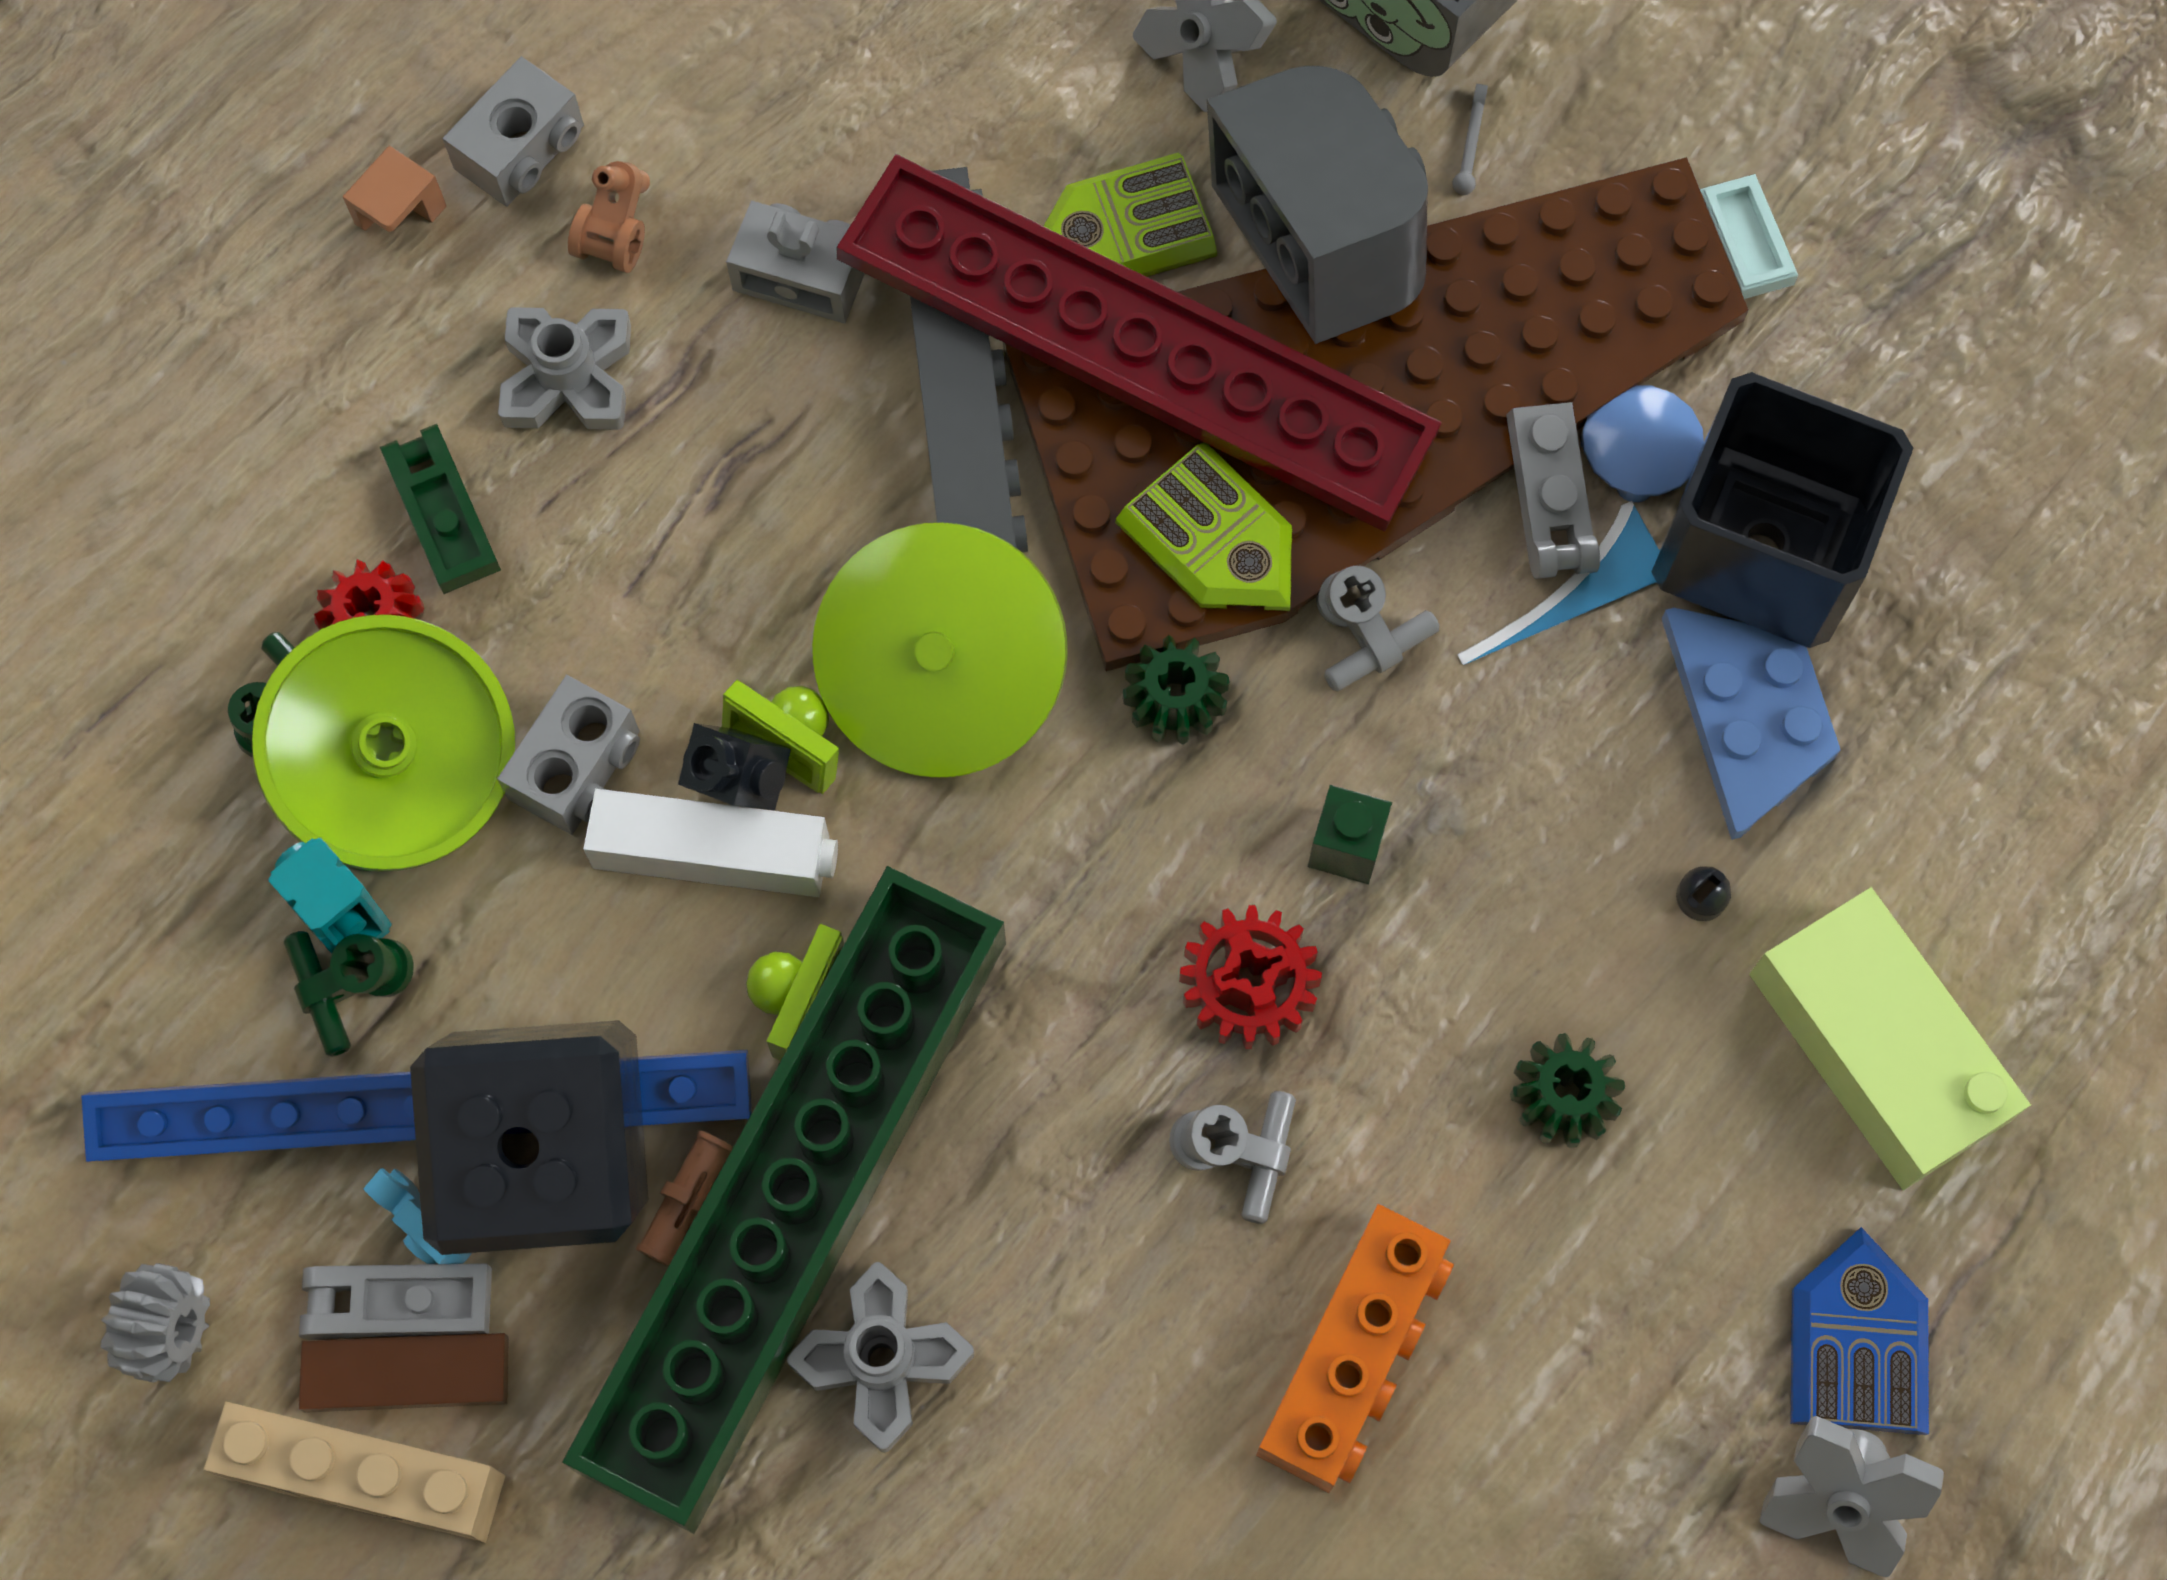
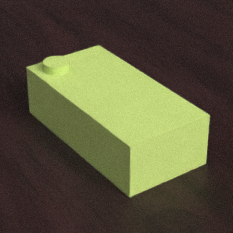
M1872 887L1767 951L1749 974L1903 1191L1996 1132L2031 1106L2030 1102Z

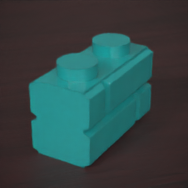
M321 837L317 839L312 838L307 843H297L288 848L277 859L275 869L270 872L271 876L268 881L331 954L336 945L349 935L365 934L379 939L390 932L389 929L392 925L390 920L362 883L342 863Z

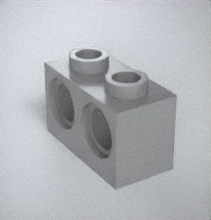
M566 674L497 778L507 799L573 835L582 820L585 822L589 821L595 788L606 790L603 787L616 767L619 769L625 768L637 751L640 737L638 736L640 731L631 709ZM591 723H602L607 726L604 733L595 740L582 741L577 739L581 729ZM561 774L572 777L570 785L564 791L556 794L543 792L544 785L550 778Z

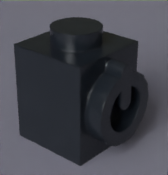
M694 723L689 744L684 754L678 785L733 806L775 810L780 791L785 782V771L791 749L737 729Z

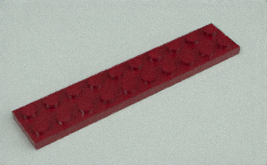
M898 154L894 155L836 247L837 260L1384 532L1442 422Z

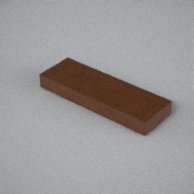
M505 1333L302 1341L299 1410L305 1413L507 1404L509 1337Z

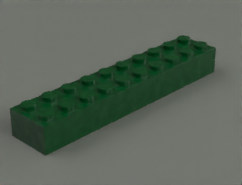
M889 866L886 867L562 1461L563 1464L581 1476L695 1534L1006 945L1003 921Z

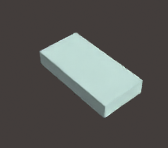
M1756 174L1700 189L1744 299L1793 286L1798 273Z

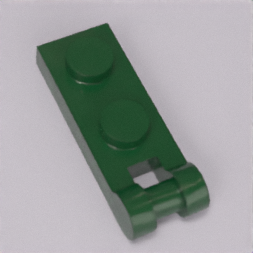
M436 423L420 430L421 437L401 445L395 440L380 446V449L443 594H446L499 572L501 568ZM430 459L433 460L435 465L412 474L411 467Z

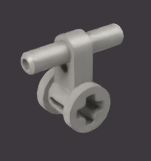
M1351 566L1330 575L1321 585L1316 597L1317 607L1322 617L1332 625L1349 627L1361 647L1357 652L1325 670L1324 677L1328 685L1337 692L1374 670L1378 673L1386 671L1403 660L1402 653L1439 632L1438 620L1432 612L1426 610L1390 631L1379 613L1386 597L1384 584L1377 573L1364 566ZM1356 586L1360 591L1361 597L1356 599L1355 605L1345 608L1341 603L1340 597L1347 592L1348 588Z
M1274 1091L1270 1094L1260 1136L1248 1133L1243 1117L1236 1110L1225 1105H1213L1202 1110L1186 1113L1176 1120L1171 1129L1169 1142L1172 1154L1182 1166L1195 1171H1202L1231 1163L1252 1169L1241 1215L1246 1221L1263 1224L1268 1219L1277 1177L1284 1176L1286 1173L1291 1148L1285 1144L1296 1099L1293 1095L1282 1091ZM1207 1127V1136L1216 1140L1214 1149H1210L1211 1141L1202 1136V1128Z

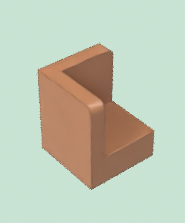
M390 145L342 196L354 224L364 231L369 229L373 223H376L386 231L392 232L412 210L432 223L447 207L436 177Z

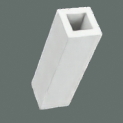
M595 788L583 850L593 869L820 897L823 877L833 878L835 873L838 840L829 839L825 817Z

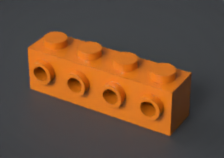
M1377 1204L1256 1454L1257 1457L1327 1493H1330L1338 1478L1350 1484L1368 1447L1356 1440L1367 1416L1377 1421L1381 1420L1397 1384L1385 1379L1396 1355L1406 1360L1410 1359L1426 1325L1414 1318L1425 1295L1437 1300L1453 1269L1454 1263L1443 1258L1451 1242L1450 1239Z

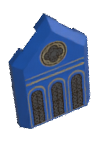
M1861 1227L1792 1289L1790 1424L1807 1425L1812 1417L1818 1416L1847 1429L1928 1435V1298Z

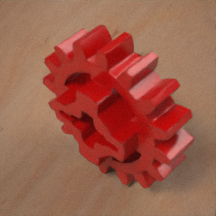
M1249 905L1245 920L1239 921L1236 920L1229 908L1224 909L1221 915V928L1217 930L1213 925L1204 921L1199 927V936L1204 944L1187 942L1185 946L1184 956L1196 965L1180 967L1179 982L1195 986L1184 993L1183 1004L1185 1008L1202 1007L1197 1017V1026L1202 1030L1214 1022L1220 1026L1218 1042L1225 1044L1231 1038L1233 1032L1242 1034V1042L1245 1049H1252L1256 1034L1264 1033L1272 1046L1277 1045L1280 1039V1026L1284 1025L1289 1030L1297 1033L1301 1029L1303 1022L1297 1009L1313 1012L1316 1006L1317 997L1305 989L1320 987L1322 972L1306 968L1316 961L1317 948L1316 946L1300 948L1298 944L1302 938L1304 928L1299 924L1290 928L1287 932L1281 929L1282 912L1275 910L1266 922L1258 920L1256 905ZM1252 939L1265 941L1276 948L1270 949L1254 942ZM1224 947L1226 958L1224 967L1213 970V974L1207 977L1206 971L1212 957L1219 949ZM1248 967L1253 976L1262 974L1260 986L1252 987L1251 982L1247 978L1239 979L1240 969ZM1293 977L1294 985L1292 992L1287 1000L1277 1008L1275 1003L1276 996L1274 994L1276 987L1287 984V980ZM1230 1004L1246 1011L1249 1016L1234 1013L1224 1006Z

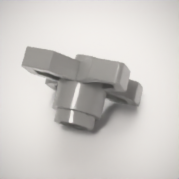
M1175 0L1177 7L1161 6L1147 9L1133 32V39L1153 60L1183 53L1184 91L1204 112H1207V99L1231 91L1238 85L1231 53L1261 48L1277 23L1276 17L1259 0Z
M512 307L508 309L505 342L509 352L525 363L527 367L501 383L498 413L504 427L539 428L566 402L587 429H622L625 419V391L620 383L603 370L629 354L631 322L628 312L624 309H591L575 324L561 318L552 319L544 308Z
M875 1262L850 1288L854 1325L849 1332L811 1330L788 1355L787 1362L815 1391L857 1385L854 1426L881 1452L886 1453L892 1449L913 1425L907 1382L950 1384L974 1358V1349L947 1322L906 1329L908 1288L882 1263ZM885 1347L894 1352L895 1357L888 1364L881 1367H872L870 1365V1356L876 1349Z
M1814 1416L1809 1420L1798 1439L1794 1462L1803 1475L1776 1478L1763 1501L1760 1523L1796 1540L1836 1529L1849 1563L1879 1576L1889 1577L1905 1552L1907 1533L1898 1520L1926 1518L1941 1495L1944 1472L1942 1469L1908 1454L1890 1458L1885 1445L1874 1434L1858 1429L1849 1430L1821 1417Z

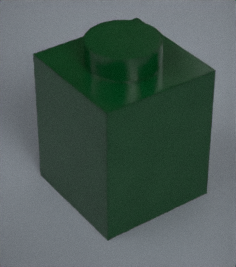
M1329 785L1307 867L1369 884L1392 802Z

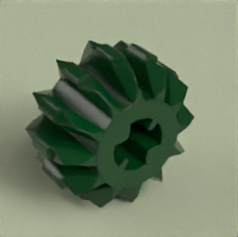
M1169 634L1163 639V652L1161 653L1153 647L1144 644L1140 649L1139 655L1142 664L1129 663L1125 669V679L1131 685L1123 689V704L1135 708L1132 713V723L1136 728L1154 722L1152 738L1156 742L1161 741L1166 736L1167 730H1176L1178 742L1184 745L1189 741L1191 726L1207 736L1213 727L1211 716H1222L1227 710V700L1222 694L1229 690V676L1225 673L1216 672L1220 664V657L1216 652L1198 657L1200 643L1195 637L1187 642L1184 650L1176 649V642ZM1181 684V693L1185 692V695L1171 696V688H1167V685Z
M1566 1033L1557 1036L1553 1050L1541 1041H1537L1530 1049L1533 1062L1520 1060L1514 1069V1074L1524 1083L1513 1087L1510 1093L1511 1100L1519 1104H1531L1521 1114L1519 1121L1523 1126H1530L1539 1119L1546 1124L1540 1133V1140L1543 1143H1550L1557 1130L1563 1131L1564 1141L1569 1148L1578 1146L1581 1141L1582 1131L1594 1140H1598L1606 1132L1603 1120L1615 1121L1622 1111L1621 1106L1612 1098L1624 1091L1625 1082L1617 1077L1604 1076L1613 1068L1616 1060L1614 1055L1609 1054L1595 1061L1590 1056L1595 1048L1593 1038H1586L1578 1051L1573 1050L1571 1040ZM1559 1083L1564 1087L1574 1083L1579 1087L1580 1092L1576 1098L1571 1094L1561 1098L1556 1094L1555 1089Z

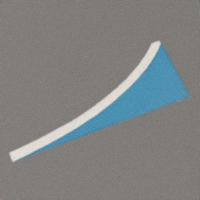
M1630 501L1621 505L1612 527L1599 545L1600 566L1597 572L1575 573L1552 595L1529 613L1487 639L1459 653L1458 657L1463 665L1656 583L1651 571L1660 550L1633 502Z

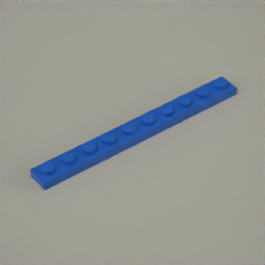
M748 1050L638 1057L643 1125L750 1118L752 1104ZM410 1072L89 1092L81 1096L86 1162L416 1140ZM514 1127L505 1132V1134L532 1133L523 1127Z

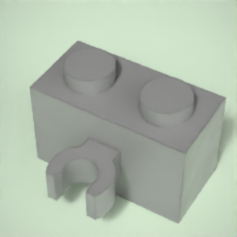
M751 200L726 261L732 290L845 324L865 274L837 260L836 247L850 227V224L839 220L824 222L803 216L796 209L785 204L774 203L769 206Z

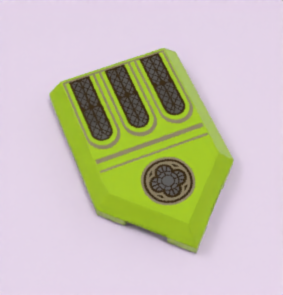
M1179 152L1066 185L1043 225L1146 277L1217 256L1214 235L1184 157Z
M1207 443L1196 445L1129 502L1116 518L1115 523L1201 608L1227 609V605L1264 606V610L1290 611L1292 525Z

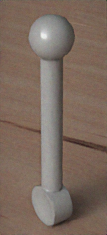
M1476 83L1461 170L1452 181L1453 189L1460 195L1470 194L1476 186L1472 170L1488 85Z

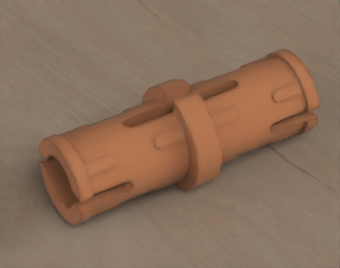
M698 1131L697 1139L673 1183L665 1182L660 1192L665 1198L641 1243H638L636 1247L638 1252L667 1267L670 1265L733 1149V1146L704 1131Z

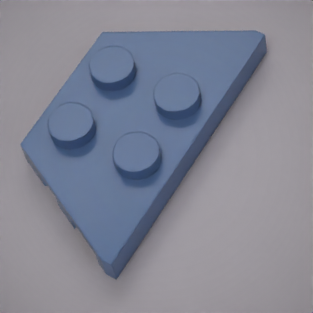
M1679 608L1666 609L1662 616L1663 626L1731 840L1741 838L1750 830L1752 825L1775 806L1778 807L1795 793L1801 784L1810 777H1814L1832 762L1841 749L1807 647L1744 622Z

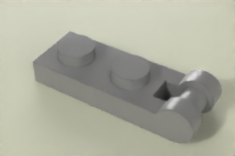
M1572 402L1512 408L1506 416L1529 564L1533 577L1535 579L1555 577L1558 570L1574 569L1576 574L1597 572L1600 566V550L1592 531ZM1566 530L1568 545L1555 546L1551 540L1550 532Z
M487 1263L306 1267L303 1269L302 1290L308 1292L307 1314L300 1316L299 1337L310 1340H333L349 1337L489 1334L492 1268ZM351 1291L350 1313H334L335 1295L337 1292Z

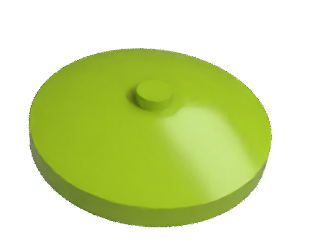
M923 523L900 528L875 539L854 554L839 570L830 583L817 613L812 642L813 666L818 689L828 712L845 736L860 750L878 762L901 772L925 777H955L978 772L1001 762L1023 747L1039 731L1054 708L1062 689L1067 664V635L1061 608L1052 588L1035 564L1020 550L1002 538L979 528L953 523Z
M368 615L337 622L319 630L297 645L280 662L264 687L257 705L252 735L253 762L260 789L268 806L284 828L299 842L307 843L312 838L317 839L321 837L347 867L378 872L401 871L427 865L448 856L473 838L487 823L505 794L497 778L515 752V729L507 697L498 679L485 661L465 642L450 632L422 620L395 615Z

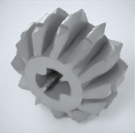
M156 1263L154 1266L142 1264L136 1272H125L121 1279L120 1291L110 1293L109 1295L111 1303L109 1313L101 1319L106 1324V1333L101 1340V1348L108 1351V1366L120 1370L124 1375L134 1376L135 1379L153 1383L158 1380L170 1382L177 1373H186L191 1366L192 1354L201 1352L202 1345L200 1339L203 1331L209 1327V1324L205 1322V1313L210 1306V1298L203 1295V1279L191 1276L189 1272L180 1271L175 1266Z

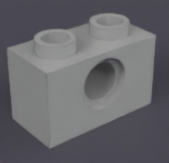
M521 56L442 139L453 168L508 207L520 193H526L535 186L544 167L559 152H565L573 146L579 137L584 123L576 95ZM527 132L525 135L521 137L510 138L512 135L516 133Z

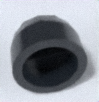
M1706 866L1694 868L1686 873L1676 892L1677 903L1682 912L1697 921H1710L1720 916L1731 898L1730 882L1726 876L1716 868ZM1709 880L1716 887L1711 890L1700 904L1692 895Z

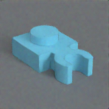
M380 1168L364 1187L365 1192L375 1202L394 1215L392 1221L407 1234L403 1239L405 1246L425 1263L463 1264L472 1254L441 1255L423 1239L420 1193L414 1183L398 1169H393L389 1174L384 1168Z

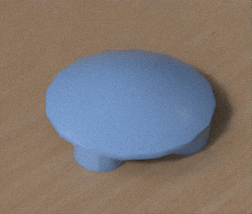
M1636 385L1587 417L1580 436L1581 447L1594 473L1612 488L1617 489L1618 494L1624 500L1632 502H1643L1650 496H1660L1680 488L1689 479L1704 443L1703 428L1693 409L1674 393L1652 385Z

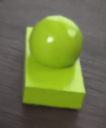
M736 680L723 694L722 727L737 729L790 748L791 753L786 772L815 792L823 795L836 780L839 747L822 737L829 725V712L822 697L817 691L805 686H793L777 693L772 702H770L739 680Z
M819 924L803 962L790 953L772 952L759 957L749 969L746 981L748 997L754 1006L763 1012L778 1015L767 1039V1044L773 1058L781 1060L844 946L845 943L841 931Z

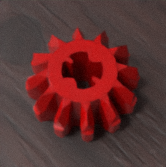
M357 559L354 566V574L347 578L344 573L333 570L332 579L337 586L335 589L317 590V600L323 609L314 614V622L317 628L321 630L337 622L366 616L364 613L368 610H371L374 615H395L415 619L424 613V604L418 595L413 594L415 586L408 575L401 573L395 576L392 566L384 560L370 573L366 563Z

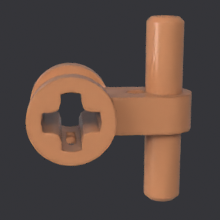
M614 161L606 166H599L594 170L592 182L597 188L593 206L583 204L577 210L569 231L568 252L571 256L585 259L590 255L613 263L615 270L630 273L639 259L645 236L644 223L634 219V214L640 193L647 191L650 186V178L645 171L639 170L632 163ZM618 193L619 200L616 202L615 195ZM599 235L611 238L614 240V242L602 239L599 237Z

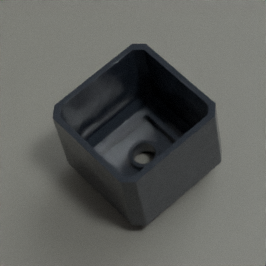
M1753 372L1732 378L1699 452L1651 572L1660 589L1669 594L1807 648L1829 642L1867 576L1914 448L1905 432L1900 428ZM1754 535L1767 536L1776 543L1778 549L1749 537Z
M619 1020L452 1032L427 1047L410 1066L423 1239L441 1255L613 1243L628 1229L648 1202L637 1036ZM523 1127L530 1130L536 1136L539 1142V1153L535 1161L521 1165L510 1161L505 1156L502 1149V1139L508 1129Z

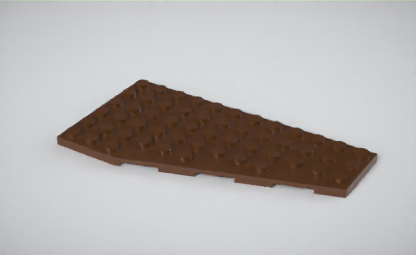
M1687 157L1428 225L1426 279L1418 297L1399 312L1317 344L1314 343L1266 268L1178 291V293L1442 422L1435 440L1385 532L1209 445L1292 525L1290 611L1264 610V606L1227 605V609L1201 608L1115 523L1116 518L1129 502L1196 445L1205 442L1004 342L1003 349L1105 671H1110L1127 666L1129 663L1141 662L1139 655L1140 649L1144 644L1153 647L1159 653L1163 652V639L1168 634L1175 640L1176 649L1184 650L1187 642L1194 637L1199 641V646L1286 622L1298 614L1299 608L1317 597L1321 585L1327 577L1351 566H1365L1376 558L1379 561L1454 512L1456 505L1513 469L1514 461L1506 416L1512 408L1572 402L1576 430H1579L1585 425L1587 417L1615 397L1636 385L1643 384L1679 359L1683 358L1685 360L1742 323L1749 309Z

